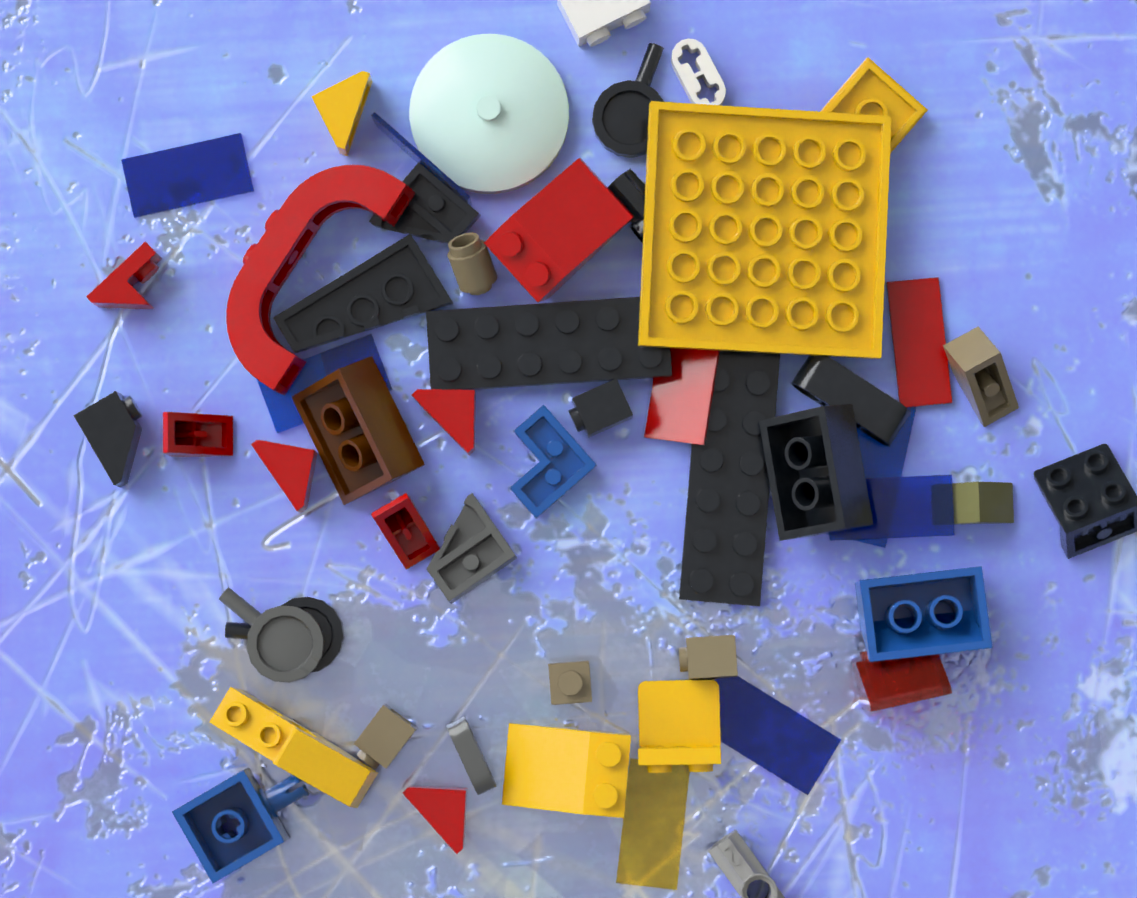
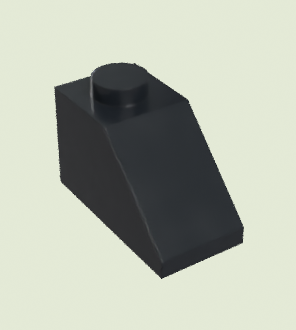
M114 391L73 416L113 485L121 488L128 484L142 432V427L137 419L142 417V413L131 396L124 398L121 393Z

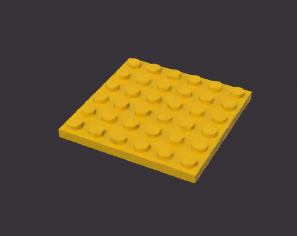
M651 101L649 103L638 346L880 359L882 355L892 116Z

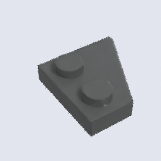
M473 493L465 499V506L454 525L451 524L444 537L443 545L435 553L427 567V571L450 604L517 559V556Z

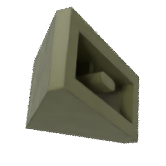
M978 481L931 485L932 525L1014 523L1012 483Z

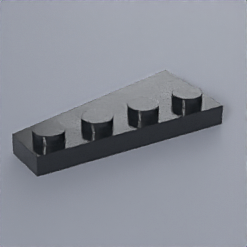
M409 234L273 317L296 354L426 313V311L453 304L412 235Z

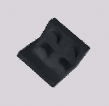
M1101 444L1034 471V480L1059 524L1061 547L1068 559L1137 532V495L1107 444Z

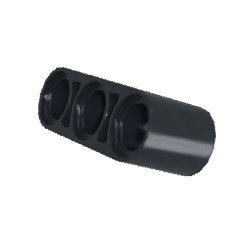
M809 355L791 382L794 388L821 406L852 404L856 428L890 447L911 414V411L903 404L828 356Z

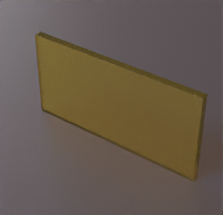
M630 758L616 883L677 890L690 774L688 772V765H672V772L648 773L647 765H638V759Z

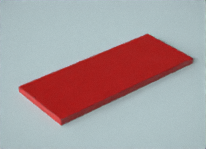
M939 277L887 282L899 402L905 407L952 403L948 358L943 347L946 344Z

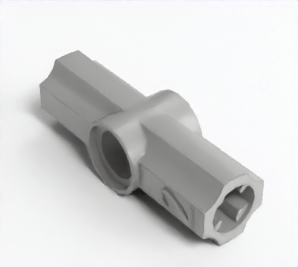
M737 830L725 835L707 850L741 898H748V885L755 880L767 882L769 891L765 898H785Z

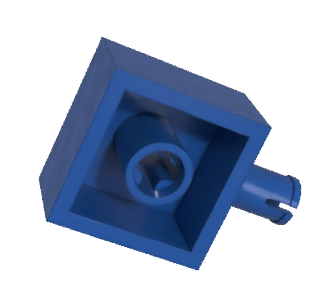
M246 768L172 811L212 884L289 839L288 834L278 819V811L309 795L305 784L292 792L288 791L289 788L303 780L291 775L265 790L260 787L250 768ZM226 814L230 819L237 818L240 825L236 828L238 835L233 830L224 831L222 825L227 822Z

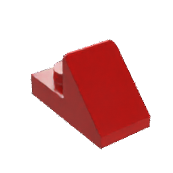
M145 241L86 297L98 308L154 309L134 285L138 281L141 284L148 281L158 271L159 266L157 263L162 258Z

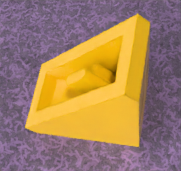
M361 71L311 96L340 154L345 156L349 154L373 82L370 73Z

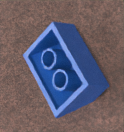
M982 566L866 579L855 583L859 622L869 662L993 648Z

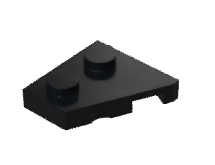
M418 162L402 181L415 192V195L395 226L390 225L375 214L369 222L378 228L407 235L411 234L415 237L448 244L456 236L467 233L481 215Z

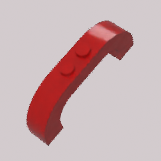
M365 165L336 166L318 172L306 179L288 196L279 210L277 209L271 213L265 223V233L257 244L255 243L250 246L243 257L244 265L234 280L226 309V324L230 343L237 358L252 376L272 390L285 396L306 364V361L287 350L276 339L271 327L270 314L275 297L323 223L340 211L362 209L375 214L390 225L395 226L415 195V192L407 184L387 172Z

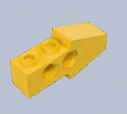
M230 687L210 720L211 724L273 761L274 765L349 807H359L378 774L377 771L319 734L306 729L241 689Z

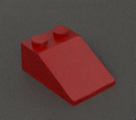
M578 158L509 217L484 244L537 302L549 299L620 232L634 216L581 158Z

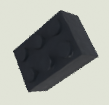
M852 404L821 406L759 421L779 541L812 537L874 525Z

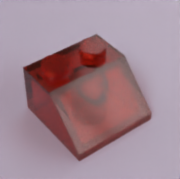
M867 651L859 652L861 660L851 662L862 710L872 712L952 694L951 685L939 654L869 662Z

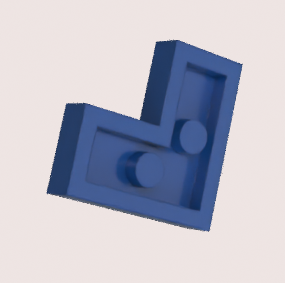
M542 405L513 431L537 458L539 463L514 483L510 490L537 519L597 465L545 405Z

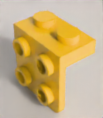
M715 680L641 682L638 686V765H647L648 773L672 772V765H688V772L713 771V764H721L719 684Z

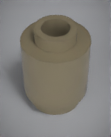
M473 232L464 233L453 238L448 243L449 252L447 256L460 291L470 293L471 295H481L492 288V284L497 280V273L488 248L484 244L485 241L481 240L479 235Z

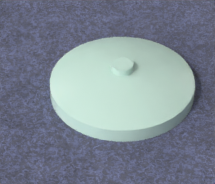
M478 34L450 43L427 62L421 70L412 90L409 120L419 153L427 165L439 177L465 191L479 194H500L528 185L540 177L552 165L566 139L569 124V103L566 89L559 73L548 58L539 50L511 36Z

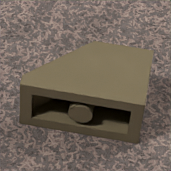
M979 327L943 345L953 375L984 427L1019 408L1001 352Z

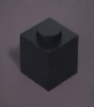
M617 378L573 397L572 403L574 408L568 410L577 432L585 430L588 438L633 418V413Z

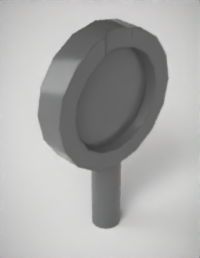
M228 587L222 593L219 600L251 626L247 636L246 649L251 664L261 675L272 681L290 683L305 678L317 668L324 655L325 638L321 625L312 614L299 607L283 605L268 609L261 614L231 588Z

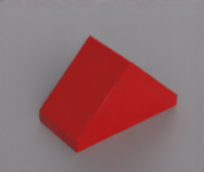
M417 389L412 394L414 400L468 455L475 451V390Z
M163 412V453L171 457L233 456V416Z
M263 440L253 442L251 444L296 511L301 513L308 508L318 452L312 449Z
M407 493L371 513L406 570L440 550L435 538Z
M410 785L402 792L404 796L452 850L458 854L463 849L465 843L468 788Z

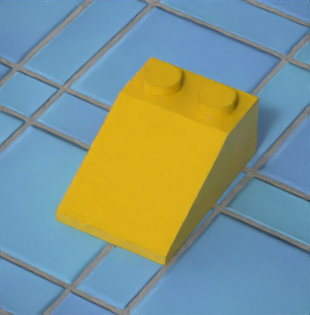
M509 723L502 805L624 818L631 735L627 733Z

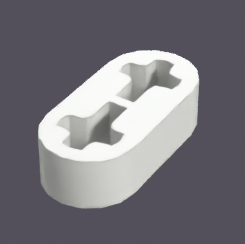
M688 38L681 40L672 50L671 64L691 104L722 105L725 99L726 88L706 48L696 39ZM687 49L690 54L695 52L699 54L695 61L699 72L694 74L688 63L680 64L679 61L683 55L682 50ZM703 78L709 89L716 87L718 90L714 94V102L710 103L707 98L700 100L697 97L701 92L699 79Z

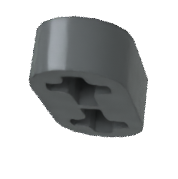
M465 716L447 724L446 727L477 795L497 787Z

